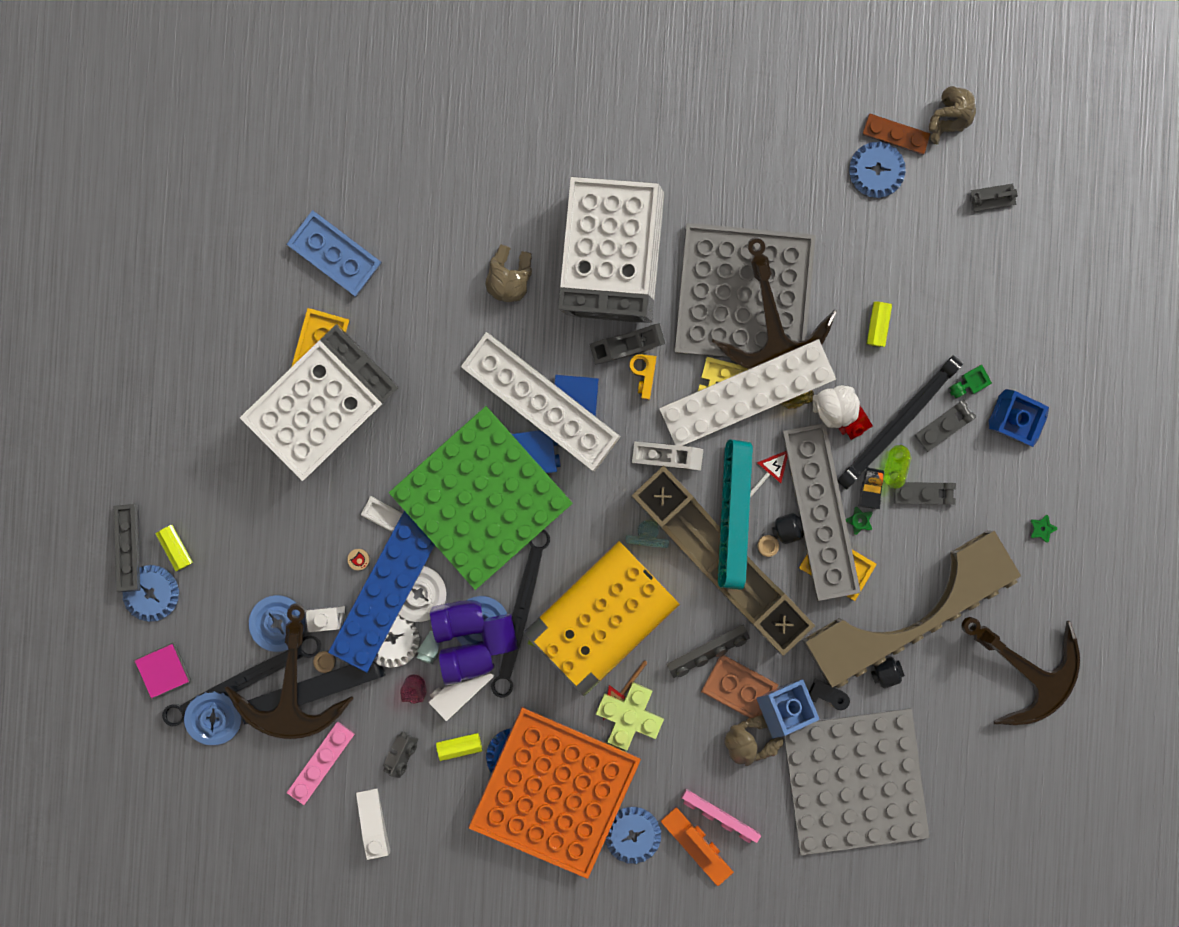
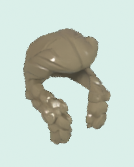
M950 86L943 91L941 95L942 103L948 107L936 110L930 119L929 131L932 132L931 141L933 144H939L943 132H962L973 123L976 115L975 97L971 91L955 86ZM940 117H957V119L954 121L940 120Z
M500 244L495 257L490 261L489 274L485 281L486 289L490 295L499 301L517 302L527 293V281L532 274V254L522 251L519 256L518 270H508L504 267V263L507 261L511 248Z
M762 715L746 719L738 725L731 726L724 739L731 759L735 763L745 764V766L751 765L754 761L777 755L778 750L784 744L783 738H773L766 743L761 752H757L755 738L745 729L747 727L767 728L768 726Z

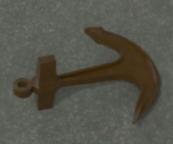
M758 237L750 239L747 248L754 255L750 260L754 278L760 281L767 342L762 349L751 353L731 344L712 339V342L726 356L747 369L817 339L823 345L837 312L833 310L817 326L809 338L803 341L789 339L784 333L768 281L772 273L768 257L762 254L765 251V243ZM759 243L760 248L753 250V244Z
M297 603L290 605L287 611V617L290 620L286 624L285 636L288 656L279 704L270 711H259L244 697L228 686L225 687L234 707L249 725L264 734L283 739L304 738L321 732L329 727L354 699L351 696L332 705L318 715H308L299 708L297 702V648L303 642L304 625L301 623V620L304 618L305 609ZM298 610L300 615L294 616L292 611Z
M967 617L963 620L961 627L966 634L973 635L974 640L987 650H996L1035 687V700L1028 708L1009 713L994 720V724L1025 725L1038 722L1057 711L1068 699L1076 684L1080 669L1078 642L1070 621H1066L1063 661L1058 668L1052 671H1045L1006 647L1000 641V636L992 632L988 627L981 626L977 619Z

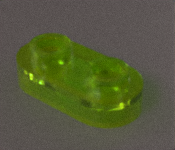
M896 445L890 450L884 471V481L889 487L894 489L900 488L905 484L911 462V453L903 445ZM897 453H903L901 458H896ZM893 473H898L895 479L891 478Z

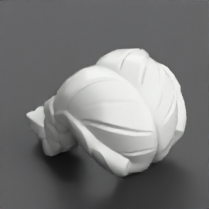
M836 386L834 389L828 388L813 396V412H818L819 417L827 427H845L857 420L860 401L853 387Z

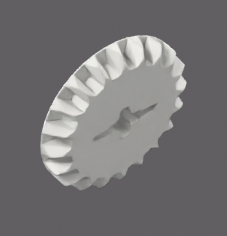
M423 567L412 588L416 590L422 588V594L429 601L420 597L416 600L414 598L415 594L411 590L399 612L401 617L413 622L430 620V610L433 606L445 604L447 594L445 583L441 576L431 568Z
M398 614L388 633L393 637H398V639L395 640V644L387 641L384 642L374 659L375 663L384 667L393 668L405 665L411 661L419 648L420 638L414 622Z

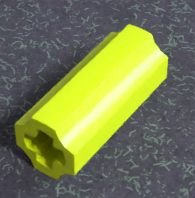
M873 302L866 345L885 347L892 304Z
M173 525L155 533L176 572L193 563Z
M479 733L436 743L440 761L483 751Z

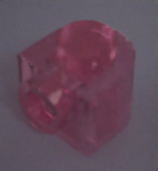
M412 674L405 678L400 690L402 702L415 704L424 701L427 692L425 681L422 677Z

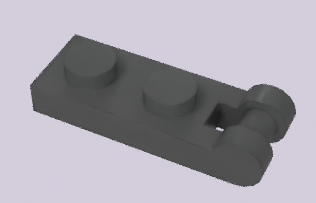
M965 400L960 401L914 434L927 452L977 417L974 412H970ZM958 411H960L964 417L960 421L954 415Z
M895 482L894 504L956 505V498H954L956 483ZM939 489H945V498H939Z

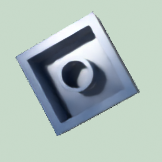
M803 679L788 683L756 698L772 738L786 736L820 720Z

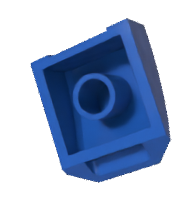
M1005 389L998 396L997 403L988 420L989 429L1034 447L1047 420L1049 407L1017 391Z

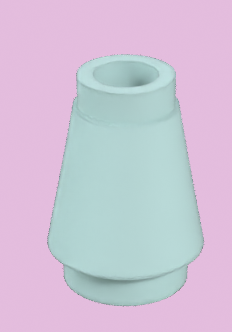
M429 631V634L417 650L418 655L416 658L428 664H433V661L437 659L440 643H436L433 631Z

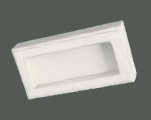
M370 496L361 516L393 532L403 513Z

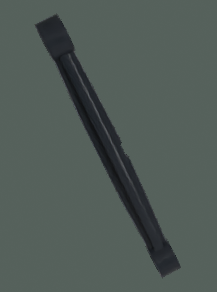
M955 354L945 362L940 371L898 412L894 420L885 426L858 459L838 478V483L846 490L918 415L944 383L960 369L964 363Z
M546 530L541 531L547 536V543L543 547L534 546L532 540L529 542L531 550L512 614L518 649L503 654L499 676L491 684L493 694L500 698L507 697L513 690V682L510 678L525 630L542 552L550 543V535ZM507 679L511 689L506 694L498 693L495 690V682L497 680Z
M311 635L303 637V641L314 639L317 644V650L313 654H307L302 650L301 644L297 648V660L303 656L307 658L316 656L321 650L320 640ZM288 650L229 678L205 692L212 693L215 691L216 693H224L226 696H229L225 690L226 686L238 692L286 667ZM196 697L182 705L172 704L167 706L162 713L163 721L169 726H177L183 723L185 710L190 701ZM170 708L180 710L182 718L178 723H172L168 720L167 712Z

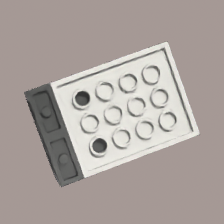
M571 177L558 306L560 311L568 316L652 323L665 193L659 184Z
M336 324L264 393L240 419L303 481L398 389V386Z

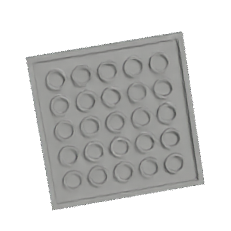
M686 223L674 353L728 357L712 342V339L731 344L751 353L757 352L764 347L767 342V330L760 281L754 278L750 262L754 255L747 248L748 241L754 237L761 238L765 243V251L762 254L766 255L769 260L772 274L768 281L784 333L793 341L805 340L807 336L816 235ZM753 244V250H758L760 248V244Z
M911 708L819 720L784 736L800 855L930 838Z

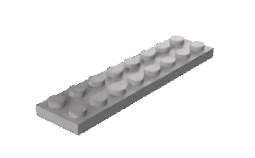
M822 423L783 431L817 602L859 594L861 591L826 425Z

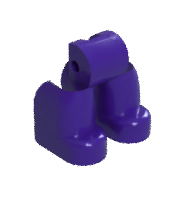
M473 600L441 604L431 608L430 619L436 643L479 633L482 634L483 641L476 644H466L440 650L439 662L445 686L489 673L495 667L494 663H492V655L504 654L518 649L511 614L483 618L482 604Z

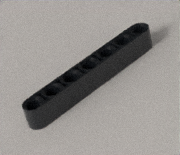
M373 661L368 673L352 665H347L297 683L298 706L386 676L383 666ZM282 688L247 701L259 711H270L279 704Z

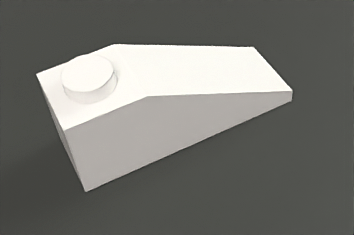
M634 441L632 463L654 466L664 465L665 467L701 471L703 449Z
M490 672L457 684L447 685L443 689L438 687L429 695L432 698L429 703L447 721L495 675Z
M378 788L356 792L366 858L369 860L388 856L390 854V847Z

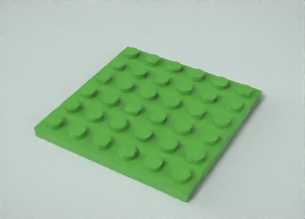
M487 406L479 411L389 492L475 590L573 504Z

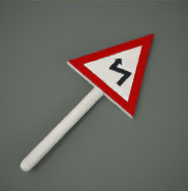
M786 451L757 462L767 473L751 490L750 498L770 475L779 483L782 482L788 459Z

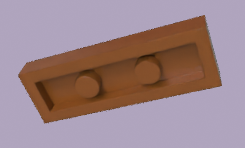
M869 113L862 135L924 155L931 133Z

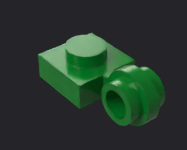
M979 365L961 375L965 384L962 385L961 381L949 387L951 390L949 393L956 399L967 393L965 390L967 387L971 394H974L989 386L992 382L983 365Z

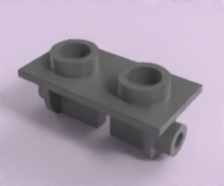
M1013 183L970 190L974 212L1017 205V189H1014Z
M403 731L400 735L398 734L392 746V749L398 752L396 755L389 752L383 764V771L388 773L389 776L400 778L407 769V762L417 748L418 738L410 737L409 734Z

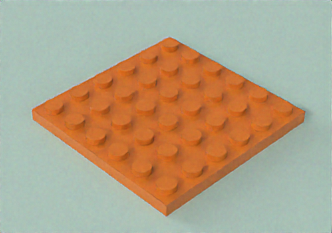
M521 707L468 828L588 879L641 758Z

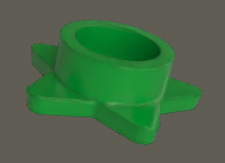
M855 507L853 516L847 518L846 522L853 525L854 534L857 535L862 529L872 530L869 520L873 513L871 511L862 512L858 507Z
M1045 515L1041 520L1031 519L1030 521L1033 526L1031 538L1041 537L1046 543L1049 542L1050 534L1058 529L1050 524L1048 515Z

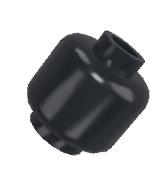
M794 513L778 517L775 520V526L772 527L775 539H779L783 544L799 541L803 537L804 531L801 518Z
M893 657L886 658V661L877 666L874 665L875 670L871 671L875 684L880 683L882 688H889L900 684L902 677L905 676L900 661H896Z

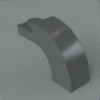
M660 323L591 343L590 348L595 365L651 350L664 345L665 340Z

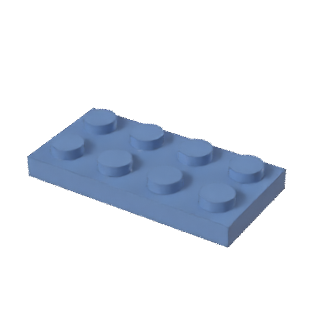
M313 210L286 244L355 297H357L382 264L381 261Z

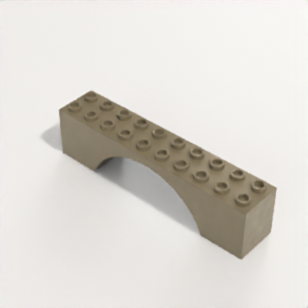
M664 465L631 495L642 509L781 655L784 656L815 627L811 620L748 556L744 588L737 590L719 587L720 526Z
M987 530L950 552L951 571L946 589L937 605L918 622L895 631L872 632L856 628L843 619L838 618L802 639L827 684L832 688L834 686L837 688L844 686L848 683L847 679L851 676L859 677L867 672L866 668L868 666H877L886 661L885 656L890 653L896 655L903 651L905 644L911 642L914 644L924 638L922 634L930 631L933 633L943 627L941 623L944 621H954L961 616V611L967 609L970 611L979 606V601L983 598L991 599L998 595L1000 588H1009L1018 583L1017 578L1021 577V574L996 532Z

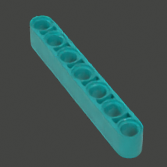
M732 439L727 441L724 452L718 585L720 588L742 590L746 583L753 446L751 442Z

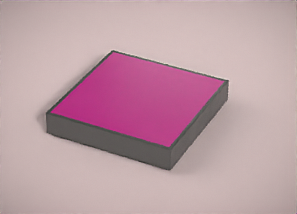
M174 642L133 660L150 699H154L192 682Z

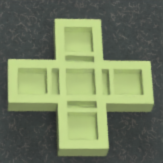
M632 682L624 701L605 693L603 694L596 715L615 722L607 743L628 750L636 731L656 739L664 718L645 710L653 692L651 689Z

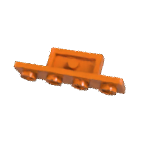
M677 807L661 820V823L717 886L734 873L719 856L718 853L721 851L713 842L709 844L704 838L706 836L704 831L698 825L694 827Z

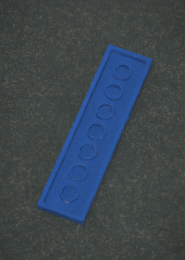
M405 511L400 517L328 652L368 673L435 547V544Z

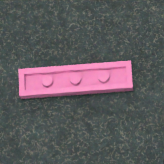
M337 722L289 788L287 794L305 805L355 733L340 722Z
M688 789L684 790L681 797L685 800L683 803L693 810L696 807L701 809L703 816L712 821L716 818L722 822L720 826L730 832L734 829L741 833L739 837L748 843H751V841L757 843L761 834Z

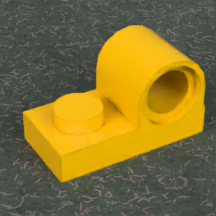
M639 354L635 355L630 361L631 372L636 376L644 377V381H639L638 393L642 394L641 399L650 400L657 356ZM641 359L645 362L646 368L643 371H637L634 368L636 360Z

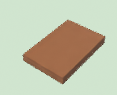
M723 655L718 658L701 692L748 718H754L763 715L756 698L777 689L778 684Z

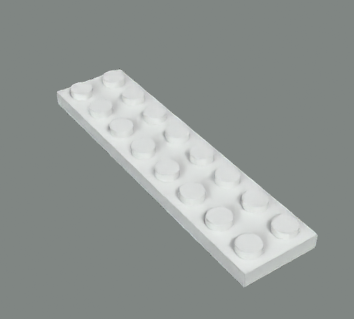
M487 332L461 366L592 471H596L621 437Z
M817 339L659 409L675 445L683 446L834 381L836 376L820 340Z

